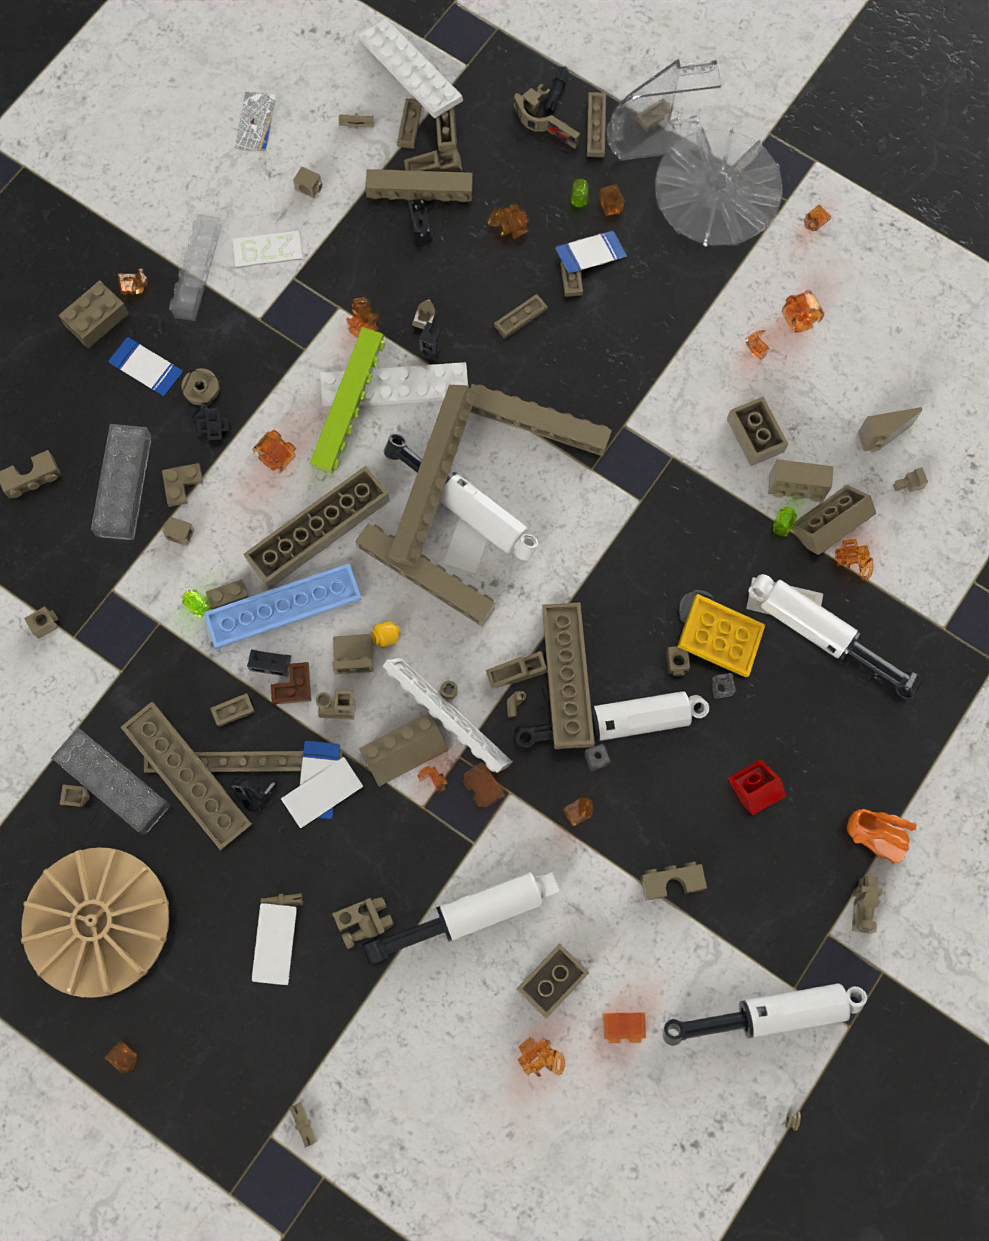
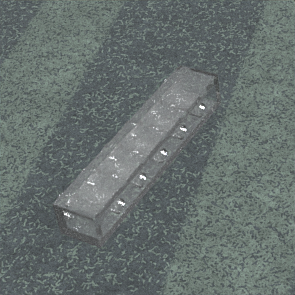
M198 214L196 221H193L192 236L188 238V250L184 252V264L179 270V282L174 287L175 296L170 301V310H172L174 317L196 321L221 231L218 217Z

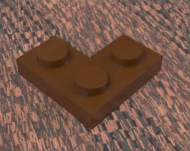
M309 662L289 664L290 682L271 684L273 705L312 701Z

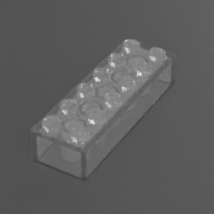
M110 424L91 525V530L96 537L134 540L152 437L147 427Z
M77 728L51 757L144 836L171 806L80 728Z

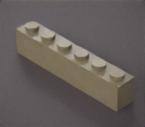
M367 169L366 196L372 199L389 198L392 200L472 201V173Z

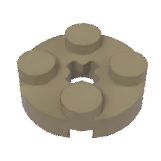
M196 369V371L189 372L183 378L181 385L183 394L192 404L210 405L219 393V382L215 375L207 369ZM201 383L204 384L205 388L202 390H198L196 387L197 385L200 386Z

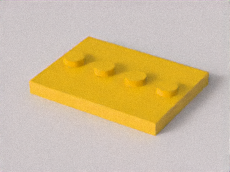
M697 594L694 596L677 647L741 676L748 677L765 624Z

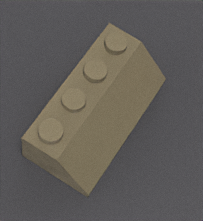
M846 485L792 523L790 528L808 550L819 555L877 513L870 495Z
M429 712L359 748L379 787L448 751L440 730Z

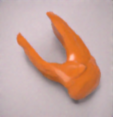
M859 809L851 814L847 823V832L854 838L855 843H862L876 855L888 859L892 864L900 863L906 857L905 855L909 850V836L903 828L914 831L917 824L899 818L896 815Z

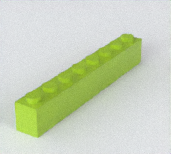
M365 327L361 328L312 455L311 467L333 474L334 470L338 469L340 453H344L347 446L345 440L347 435L350 436L353 431V419H357L360 412L358 406L360 401H364L366 397L365 388L372 381L373 375L371 372L373 368H377L379 362L378 354L385 347L386 341H384L382 333Z

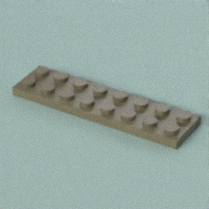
M543 604L542 613L554 749L594 747L581 604Z
M150 702L121 726V729L220 850L225 848L252 825L251 821L154 702Z

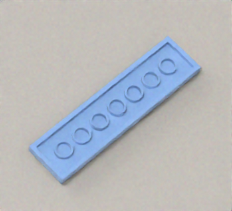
M348 563L204 612V616L214 647L219 649L362 600Z

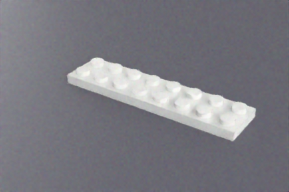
M387 18L359 34V40L434 118L463 101L462 95Z
M466 362L373 369L371 372L373 375L372 381L365 388L366 397L363 402L360 401L358 407L443 401L449 384L468 386ZM345 371L321 373L323 409H331Z
M402 658L391 659L385 662L383 667L386 669V673L391 678H396L405 691H410L419 704H424L434 718H439L443 722L444 728L450 732L453 731L457 735L459 742L464 745L467 744L472 749L471 752L474 756L482 758L486 762L488 769L498 773L510 766L513 761Z

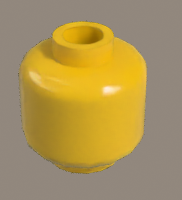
M390 620L374 625L371 631L373 643L381 648L396 644L401 635L399 626Z

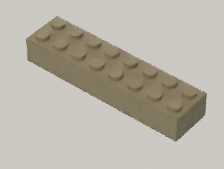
M364 466L243 555L259 578L270 589L390 502L389 493L368 467Z

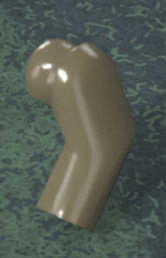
M516 691L507 699L508 718L517 717V706L526 699L524 691Z

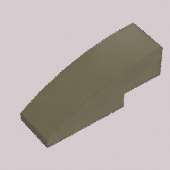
M456 149L440 154L436 150L404 160L406 171L462 172L460 155Z
M539 651L524 658L519 657L487 669L486 672L491 688L502 687L547 673L545 653Z

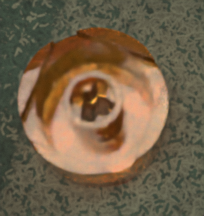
M806 290L796 296L790 295L786 298V303L782 308V314L787 324L795 333H801L813 328V323L816 321L819 323L824 317V311L811 290Z
M276 430L266 432L252 448L254 454L256 451L259 453L258 459L273 471L278 469L279 474L296 457L294 452L296 450L295 446L290 442L286 443L282 440L281 435Z

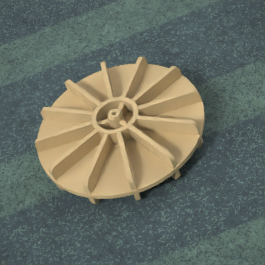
M89 848L75 851L63 857L50 868L43 871L42 876L32 888L27 901H24L23 904L25 908L22 917L21 943L24 945L31 965L37 975L49 985L73 996L102 997L128 988L148 973V970L153 966L161 953L164 943L167 941L169 903L160 881L144 862L117 849Z

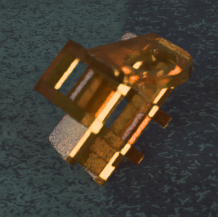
M511 204L508 208H497L490 215L489 225L493 227L502 225L504 230L501 233L502 236L512 232L515 239L529 231L526 226L529 223L525 210H520L517 204Z
M367 298L354 299L352 301L354 316L351 319L346 318L347 324L350 325L348 328L349 333L358 339L362 327L379 332V328L374 325L379 320V314L376 313L374 315L371 312L370 301ZM358 302H365V304H362V305H359V304H356V303H358Z
M856 539L842 541V549H836L835 551L837 566L847 565V568H850V564L858 563L860 579L863 581L869 580L873 573V558L870 557L868 546H858ZM869 568L868 574L864 576L865 571Z
M530 1037L518 1046L523 1055L517 1060L527 1075L533 1072L540 1077L539 1070L544 1066L554 1074L561 1075L565 1068V1058L559 1051L550 1047L551 1042L545 1038L536 1043ZM538 1056L539 1059H537V1060L533 1063L532 1060H534V1059ZM560 1059V1063H561V1064H560V1068H559V1070H558V1068H557V1062H558V1060Z

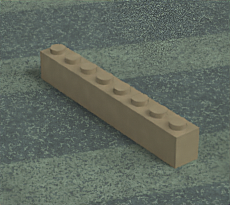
M480 384L471 385L470 389L477 394L471 413L604 456L612 432L607 426L593 424L587 419L575 418L569 413L562 414L556 412L553 408H544L535 402H526L517 396L505 395L499 390H489Z
M367 524L355 541L359 549L483 627L495 609V603L491 597L485 594L484 596L481 595L470 584L468 586L465 585L458 576L454 574L451 576L446 573L445 568L438 564L435 566L423 554H421L417 566L398 564L388 557L395 536L391 534L389 536L383 533V529L377 525Z

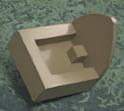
M426 300L418 306L412 326L424 329L427 322H433L435 308L430 300Z
M62 785L60 805L82 807L88 802L90 796L85 787Z

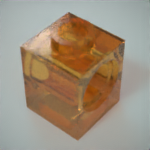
M614 184L601 188L599 200L606 216L616 215L623 211L624 199L618 185Z

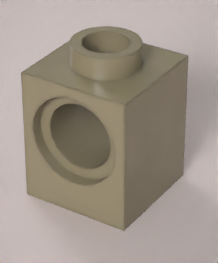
M302 166L293 179L295 190L312 198L321 191L323 186L320 174Z
M169 517L168 522H165L162 532L167 540L188 546L195 529L189 522Z
M45 606L24 618L31 632L38 639L59 628L56 623L58 620L53 610L49 611ZM47 618L46 623L44 625H40V621L42 619Z
M668 647L666 651L668 674H674L676 677L684 676L690 669L688 651L679 647ZM673 659H681L683 665H676Z

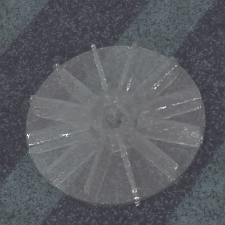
M701 127L698 129V132L690 134L672 144L659 164L655 179V193L658 208L675 228L674 232L677 234L682 233L690 239L704 243L703 247H707V244H733L734 246H739L740 242L746 241L766 229L780 206L782 179L779 164L774 161L769 152L762 146L763 142L761 140L756 142L746 135L734 132V127H731L730 130H704Z

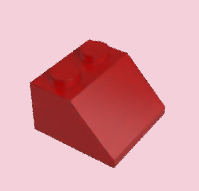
M762 760L753 763L728 778L741 803L752 815L786 797L781 778Z

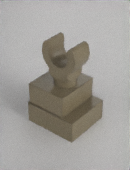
M543 84L538 86L537 92L531 88L522 95L524 97V109L532 115L539 111L540 100L549 96L550 89L543 92Z
M921 467L907 473L904 479L894 481L893 487L895 491L908 487L910 492L918 491L925 488L928 480Z

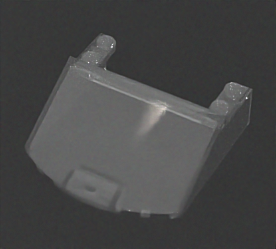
M677 59L628 94L614 110L607 128L608 143L611 151L617 154V158L619 160H629L705 150L706 143L701 119L697 116H691L684 120L674 118L670 121L676 93L721 87L722 82L717 60L680 64L679 59Z

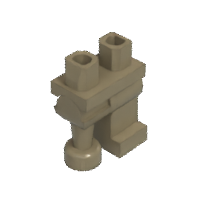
M336 690L335 698H331L326 692L319 693L316 697L318 717L354 720L356 703L354 691Z
M864 876L863 879H859V888L853 890V896L856 898L853 905L852 931L869 934L877 931V923L873 921L874 909L880 904L879 896L883 892L882 888H877L878 877Z
M383 897L373 900L369 898L332 913L340 932L357 924L360 926V930L351 935L349 932L341 934L347 949L354 947V942L365 938L374 939L386 934L385 931L394 926L390 915L381 919L378 917L377 912L387 908Z

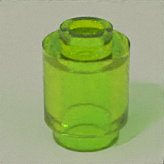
M577 179L572 184L571 203L576 207H582L588 203L589 185L586 180Z
M784 507L779 509L773 524V531L776 534L787 536L791 532L797 517L792 508Z
M195 589L186 591L182 596V604L195 616L203 617L204 612L209 611L211 608L209 602Z

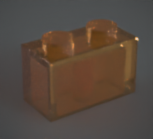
M484 762L463 774L465 780L462 782L468 791L472 790L475 794L473 799L478 807L482 806L486 810L505 798L504 792Z
M645 1012L602 1013L603 1039H608V1043H620V1039H629V1043H641V1038H646Z

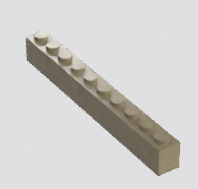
M449 384L388 555L389 558L398 564L417 566L477 395L467 385Z

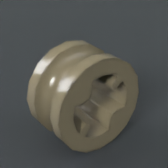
M445 681L440 687L441 695L445 699L455 698L458 693L456 683ZM446 686H451V688L455 689L452 690V694L448 695L447 692H444L447 688Z
M789 1109L785 1128L789 1129L792 1127L794 1131H797L801 1113H793V1110Z

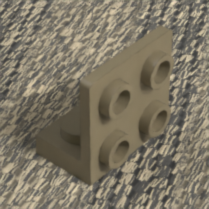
M371 634L333 637V671L335 675L374 672Z

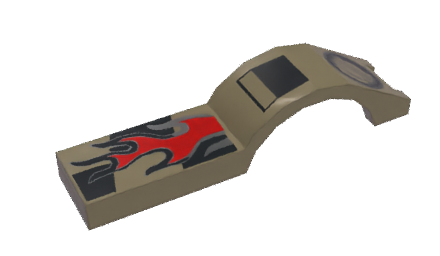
M518 93L514 95V108L521 122L528 129L540 132L548 131L573 148L578 146L580 133L552 115L546 118L532 117L524 109V97Z

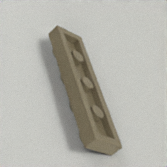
M589 92L587 157H604L606 93Z

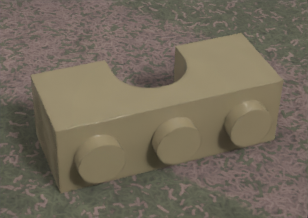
M49 450L31 457L33 469L29 474L20 475L14 466L0 471V485L9 499L19 497L28 490H35L40 485L46 482H53L62 476Z
M696 862L686 863L683 868L678 869L676 865L664 868L665 871L657 872V869L647 870L645 875L641 876L645 901L666 897V884L669 880H678L683 885L685 894L707 889L702 864L696 865Z

